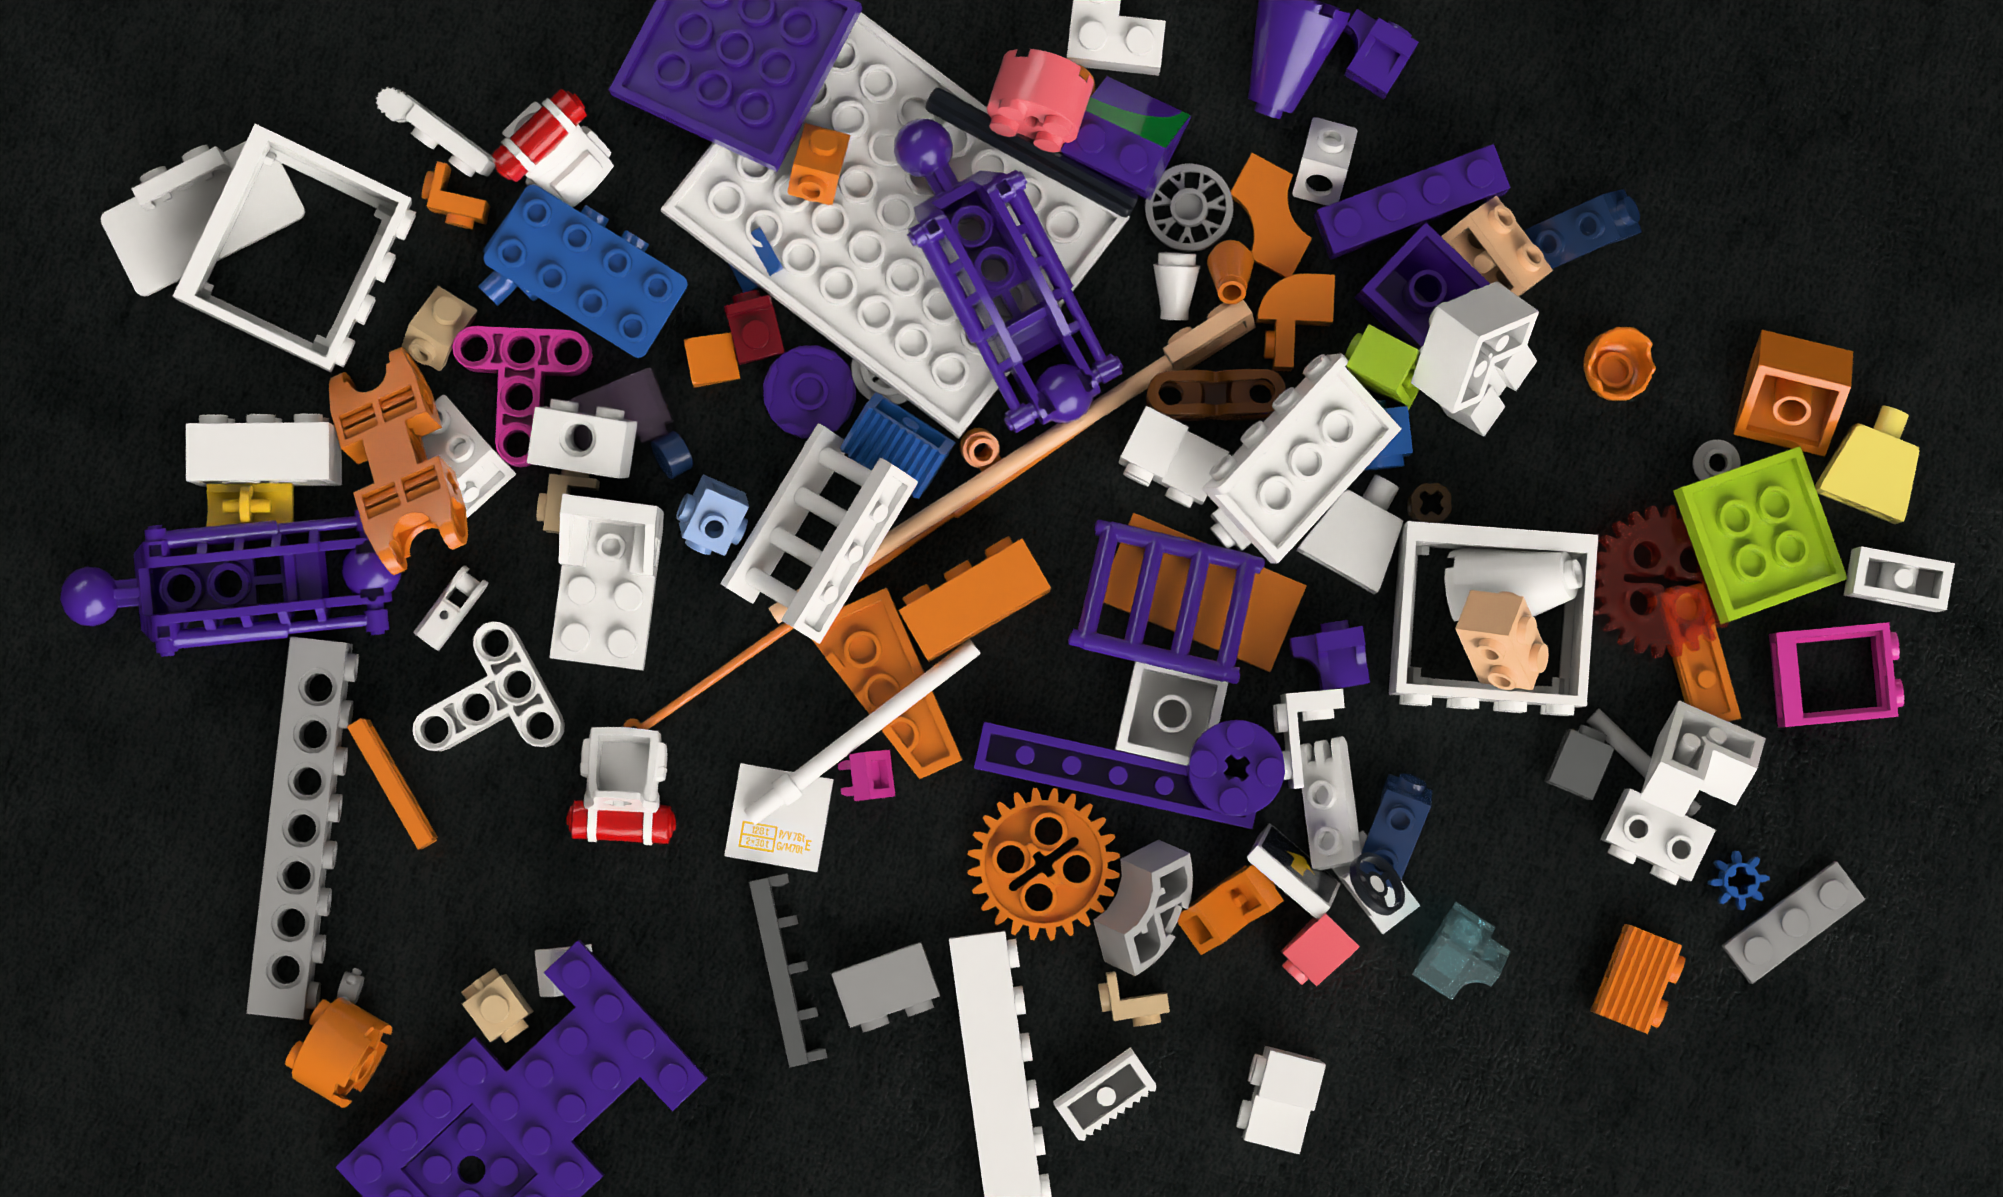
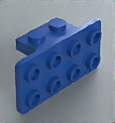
M527 186L484 254L485 264L637 358L645 356L687 289L688 283L686 278L645 253L649 244L634 234L625 230L622 236L619 237L605 228L609 219L587 205L579 212L539 186Z

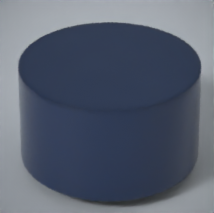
M671 431L651 442L653 454L668 478L672 479L693 468L691 453L677 432Z

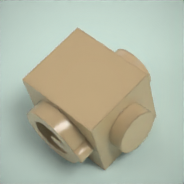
M495 968L461 992L467 1000L462 1005L489 1042L501 1036L504 1042L507 1043L528 1027L524 1018L534 1012L507 974L500 976Z

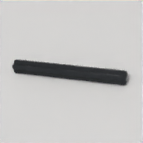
M936 87L927 99L925 109L931 114L1121 217L1127 218L1137 203L1138 197L1135 193L1059 152H1047L1039 149L1034 145V139L1016 133L1013 137L995 133L989 127L991 122L989 114L941 88Z

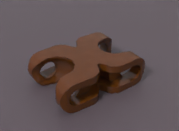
M1233 369L1216 372L1208 370L1165 371L1157 374L1151 380L1146 395V405L1176 421H1206L1212 419L1264 420L1275 411L1272 408V404L1286 390L1282 377L1275 371L1268 369ZM1256 386L1266 388L1271 395V400L1268 403H1256L1251 399L1250 389ZM1165 388H1174L1180 392L1182 400L1175 405H1166L1160 399L1159 393Z

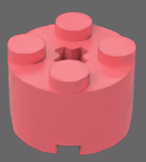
M1018 49L1010 50L1003 57L987 106V112L991 117L989 127L992 131L1002 136L1013 137L1016 133L1034 139V145L1041 150L1054 153L1059 152L1062 144L1065 142L1070 143L1077 138L1094 86L1093 79L1090 75L1086 81L1079 76L1081 67L1057 54L1030 49L1028 57H1015Z

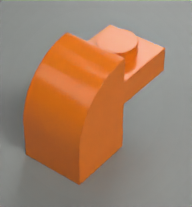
M1296 274L1288 276L1273 285L1264 296L1258 308L1255 323L1274 324V331H1265L1264 359H1273L1272 370L1291 371L1293 369L1295 325L1331 326L1333 323L1335 275Z
M1253 864L1248 867L1245 865L1189 905L1188 910L1184 908L1177 922L1202 955L1224 943L1248 923L1273 910L1284 900L1277 892L1273 881Z

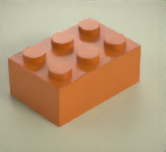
M1008 536L985 550L987 559L972 567L967 560L944 573L947 582L931 591L929 586L925 584L903 597L907 606L901 608L899 612L928 662L1050 592L1051 587L1023 539L1013 543Z

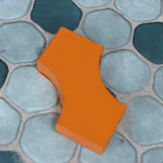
M1251 153L1231 190L1232 199L1244 208L1250 218L1253 228V244L1250 252L1253 255L1254 262L1286 278L1293 275L1312 237L1308 236L1298 227L1289 210L1288 189L1293 174Z

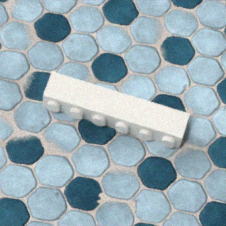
M1005 930L949 938L984 1197H1052L1048 1173L1039 1175L1037 1156L1046 1155L1042 1126L1032 1128L1030 1109L1039 1108L1036 1081H1026L1023 1063L1033 1061L1029 1033L1019 1034L1017 1015L1026 1014L1023 987H1013L1010 968L1020 967L1016 939L1006 940Z

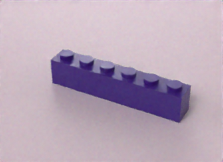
M984 722L974 769L1253 829L1256 812L1245 816H1228L1219 814L1204 806L1194 795L1189 785L1187 766ZM1224 774L1227 779L1235 777Z

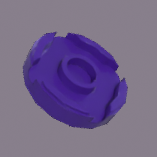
M818 345L798 346L782 354L770 366L763 383L764 403L771 419L784 432L801 439H809L818 423L833 433L838 431L850 418L856 403V385L848 364L834 351Z

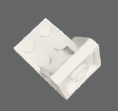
M562 494L559 533V563L562 564L550 658L644 671L663 533L664 511L658 506Z

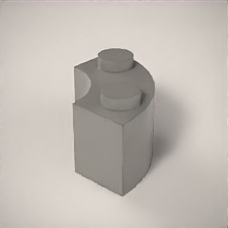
M1157 840L1121 859L1122 878L1118 893L1108 909L1093 920L1104 961L1134 976L1155 963L1175 939V936L1171 935L1179 919L1182 908L1188 910L1191 899L1193 872L1190 853L1161 840Z

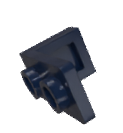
M1622 189L1602 194L1527 228L1525 234L1542 251L1544 259L1554 269L1607 244L1641 233L1642 230L1638 223L1640 214L1637 205L1632 198L1627 196L1625 190Z
M1388 774L1382 789L1380 806L1361 854L1371 852L1381 856L1395 869L1402 880L1431 808L1433 790L1426 788L1427 784L1415 776L1400 774L1399 777ZM1362 861L1360 863L1359 869L1366 874L1370 871H1374L1379 875L1384 873L1370 862ZM1389 879L1385 881L1387 887L1393 888Z

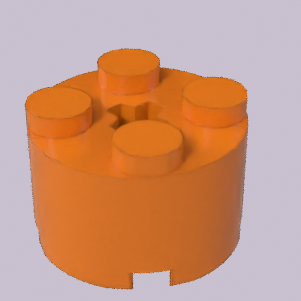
M343 997L337 998L332 1003L323 999L316 1006L310 1017L309 1024L313 1025L304 1042L299 1040L292 1047L285 1065L293 1069L292 1078L336 1105L345 1108L352 1102V1100L345 1096L352 1088L361 1092L379 1066L388 1045L380 1040L383 1033L392 1034V1026Z

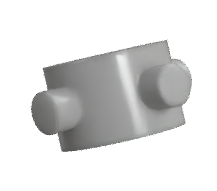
M354 968L351 973L347 971L344 973L337 998L343 997L356 1004L364 982V977L360 976L361 970Z

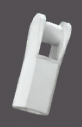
M465 565L456 573L413 632L437 651H440L488 586L486 580L479 582L468 574L469 568ZM456 588L469 597L461 608L449 600V597Z

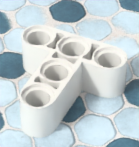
M489 622L482 625L474 636L473 646L475 653L488 676L424 710L413 723V735L416 742L421 747L432 751L450 749L508 716L511 717L521 737L527 743L537 747H548L557 743L561 739L565 727L563 717L518 634L512 627L501 622ZM501 630L507 635L509 645L504 654L493 657L485 649V639L492 631ZM518 671L527 673L531 680L529 693L521 698L513 697L507 688L509 677ZM476 694L484 695L490 704L488 715L479 721L471 719L466 712L468 699ZM545 712L553 719L554 730L549 737L539 740L531 734L529 728L530 721L536 714ZM439 716L446 721L448 734L442 742L434 744L425 735V725L431 718Z

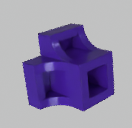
M1356 9L1344 30L1352 39L1355 47L1354 59L1344 76L1384 100L1419 42L1411 38L1412 35L1401 26L1390 21L1387 23L1381 18H1378L1376 21L1359 9Z
M1348 620L1320 624L1322 633L1290 638L1288 640L1291 658L1303 659L1309 662L1316 670L1320 691L1370 683L1363 626L1349 628Z

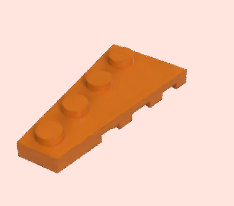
M884 588L842 607L821 643L819 644L812 640L869 714L925 673L888 588ZM933 690L881 729L919 779L963 760Z

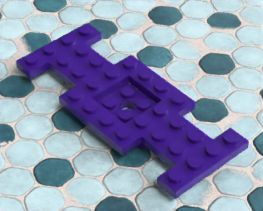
M578 940L543 972L575 1006L564 1019L509 1070L502 1065L477 1037H474L344 1158L336 1168L363 1197H581L605 1174L573 1141L577 1135L639 1077L646 1082L672 1111L708 1077L585 944ZM468 1106H470L460 1117H458ZM452 1121H454L445 1131H443ZM437 1135H439L429 1146H427ZM422 1149H424L414 1160H412ZM475 1156L483 1161L485 1175L481 1181L471 1183L461 1176L459 1167L465 1157Z

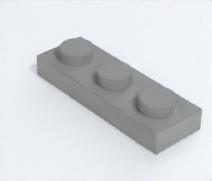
M1834 861L1725 942L1722 947L1748 982L1753 984L1863 902L1865 898L1839 863Z

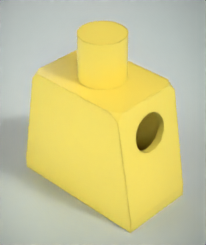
M1883 405L1874 428L1859 423L1851 426L1815 484L1817 493L1890 523L1898 524L1904 522L1919 456V447L1900 440L1909 415L1898 409Z

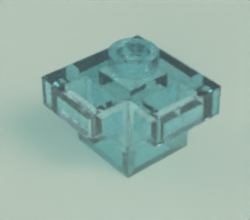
M1455 902L1439 929L1423 950L1412 975L1452 1000L1466 984L1478 982L1491 987L1500 976L1510 951L1491 939L1495 929L1494 926Z

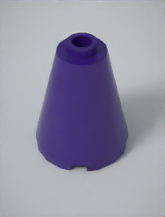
M1258 0L1248 99L1257 102L1254 111L1277 119H1281L1283 111L1288 113L1294 112L1348 24L1350 12L1342 11L1338 7L1318 0Z

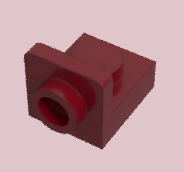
M753 290L732 296L734 304L726 305L724 308L739 364L742 365L784 354L785 351L770 295L761 297L759 290Z

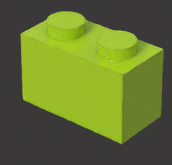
M1368 325L1363 335L1357 333L1352 339L1345 356L1349 360L1346 367L1363 387L1402 407L1408 406L1409 410L1419 392V389L1411 384V380L1417 366L1416 363L1418 362L1420 351Z

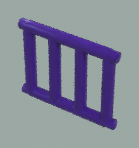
M1098 519L1095 523V536H1099L1081 618L1078 629L1073 628L1072 633L1069 635L1068 644L1088 651L1220 682L1237 684L1240 679V668L1235 667L1254 577L1255 573L1260 574L1264 568L1265 559L1245 552ZM1117 542L1145 548L1124 639L1097 633ZM1163 553L1191 559L1171 650L1143 644ZM1209 564L1237 570L1217 661L1189 655Z

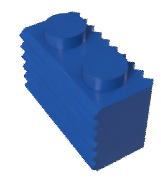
M876 392L864 406L840 449L842 452L848 453V458L870 470H873L879 458L890 462L918 481L911 495L919 499L933 481L955 442Z

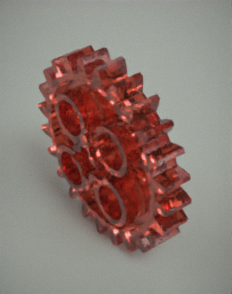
M1674 505L1665 507L1661 518L1656 506L1646 508L1645 521L1637 511L1629 513L1628 522L1630 528L1621 521L1612 524V528L1617 538L1604 535L1599 539L1607 551L1606 553L1597 552L1596 562L1601 567L1600 570H1596L1595 581H1599V588L1594 590V598H1601L1603 604L1597 607L1593 614H1608L1610 619L1603 628L1605 632L1617 628L1621 630L1617 644L1623 645L1632 638L1635 639V654L1643 653L1648 645H1651L1652 657L1660 658L1663 656L1667 646L1672 658L1682 656L1683 642L1691 652H1696L1700 650L1699 635H1702V639L1712 642L1716 637L1711 626L1714 624L1717 628H1725L1728 626V622L1720 624L1698 559L1696 570L1693 573L1686 572L1680 564L1679 558L1684 548L1691 550L1696 556L1682 514L1677 519ZM1638 544L1645 545L1651 552L1652 560L1647 569L1640 567L1634 560L1633 553ZM1625 574H1632L1651 578L1663 574L1667 580L1703 582L1704 589L1697 590L1685 586L1664 589L1663 585L1656 583L1625 582L1623 577ZM1635 590L1642 592L1648 600L1647 611L1644 615L1636 614L1630 606V597ZM1685 593L1690 594V597L1696 603V613L1691 620L1683 619L1676 611L1677 599Z

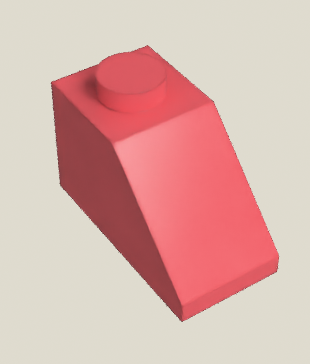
M1325 913L1320 919L1313 917L1280 951L1288 959L1282 967L1301 985L1309 979L1317 986L1360 946Z

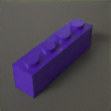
M1492 144L1320 208L1316 211L1314 219L1331 260L1420 227L1425 223L1428 224L1487 202L1495 196H1503L1510 189V185L1496 148Z

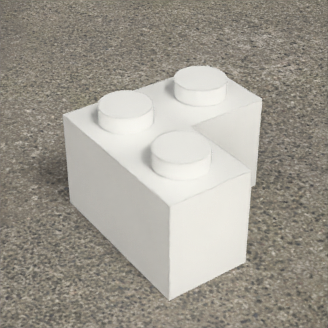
M1073 0L1067 59L1085 68L1159 76L1166 21L1119 16L1121 0Z
M1497 281L1477 290H1472L1448 302H1442L1430 315V328L1424 345L1419 350L1420 355L1411 384L1452 414L1482 401L1495 363L1526 349L1539 311Z
M1146 406L1120 457L1119 464L1126 467L1123 473L1126 477L1147 487L1151 480L1168 488L1165 494L1166 497L1190 508L1193 501L1200 505L1204 503L1207 494L1202 488L1212 478L1209 472L1229 452L1187 431L1188 426Z
M1678 701L1657 738L1640 799L1681 817H1684L1699 790L1736 805L1758 768L1766 738L1682 701Z
M1265 1046L1263 1056L1254 1054L1248 1077L1250 1084L1255 1085L1252 1100L1242 1101L1236 1127L1244 1129L1242 1138L1245 1141L1300 1154L1310 1111L1315 1110L1326 1064L1319 1059Z

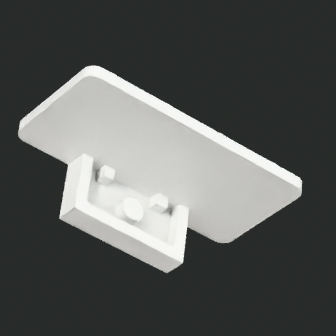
M246 141L225 152L221 151L217 146L209 149L207 145L190 150L182 156L183 163L169 170L165 166H161L143 174L140 177L142 184L132 188L135 197L102 214L101 223L135 291L139 295L149 296L181 280ZM274 160L271 167L266 164L262 165L217 261L304 217L305 208L282 163Z

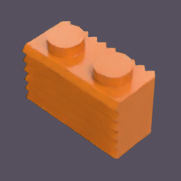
M1624 924L1591 1007V1012L1648 1034L1651 1025L1658 1028L1668 1006V1001L1662 999L1668 981L1675 984L1684 967L1685 957L1679 955L1682 945L1632 925Z

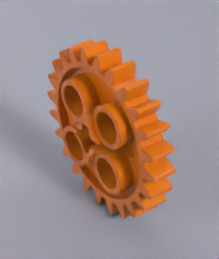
M1033 788L1031 802L1025 803L1018 792L1014 793L1015 807L1010 810L1005 804L998 802L997 806L1001 817L998 820L987 815L983 817L985 823L991 828L988 834L983 832H974L973 834L977 840L983 843L982 849L968 851L969 856L980 860V866L968 870V875L980 876L982 879V883L972 889L973 894L987 892L989 898L984 902L981 909L986 911L996 906L1000 911L996 916L995 924L999 925L1009 917L1013 920L1011 934L1013 935L1023 925L1029 926L1030 940H1035L1039 928H1046L1047 935L1051 941L1055 939L1056 927L1062 925L1067 934L1072 936V921L1078 919L1088 927L1091 924L1086 912L1090 908L1100 913L1105 911L1097 901L1099 895L1114 896V892L1105 886L1104 883L1106 879L1119 878L1120 875L1118 872L1107 868V862L1120 858L1119 853L1106 852L1105 845L1115 839V835L1107 834L1101 836L1098 830L1104 825L1106 819L1102 817L1091 822L1088 816L1093 805L1089 803L1078 811L1074 808L1076 795L1073 793L1067 798L1065 803L1058 802V791L1055 788L1052 789L1048 800H1042L1038 789ZM1045 817L1055 818L1062 826L1061 838L1052 845L1042 844L1035 836L1036 824ZM1076 837L1078 839V844L1053 862L1052 868L1055 872L1051 876L1047 877L1041 872L1017 890L1011 891L1009 889V884L1034 866L1035 860L1032 856L1036 852L1040 851L1044 856H1047L1070 838ZM1007 845H1014L1020 848L1024 854L1025 861L1023 866L1014 873L1003 871L997 863L998 852ZM1073 855L1083 856L1090 864L1089 876L1079 883L1069 881L1063 874L1064 862ZM1037 883L1048 886L1052 892L1051 904L1046 909L1040 911L1031 909L1025 902L1026 890L1031 885Z

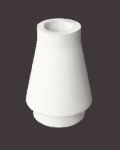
M1159 252L1158 264H1153L1161 307L1160 319L1188 320L1189 308L1200 266L1196 265V254Z

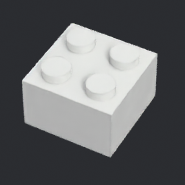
M1134 662L1115 750L1187 766L1188 756L1196 739L1208 728L1220 722L1228 682H1220Z

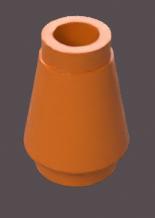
M1226 240L1220 242L1210 252L1207 266L1219 299L1226 304H1237L1246 296L1247 286L1254 266V258L1250 250L1239 241Z

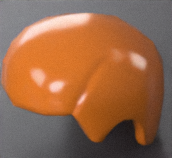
M1615 327L1595 337L1586 349L1584 356V372L1590 388L1596 391L1598 396L1611 401H1627L1645 391L1652 378V374L1656 370L1651 355V340L1634 327Z

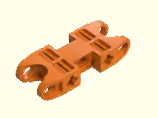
M403 347L389 352L390 363L386 364L384 380L372 391L359 392L346 372L330 378L329 381L330 411L340 447L357 464L368 461L374 484L353 492L362 526L377 556L393 575L407 569L406 558L410 557L411 543L416 535L423 530L430 528L439 529L445 543L452 550L466 544L468 539L466 507L456 473L439 455L428 460L421 438L442 428L432 391L419 367Z

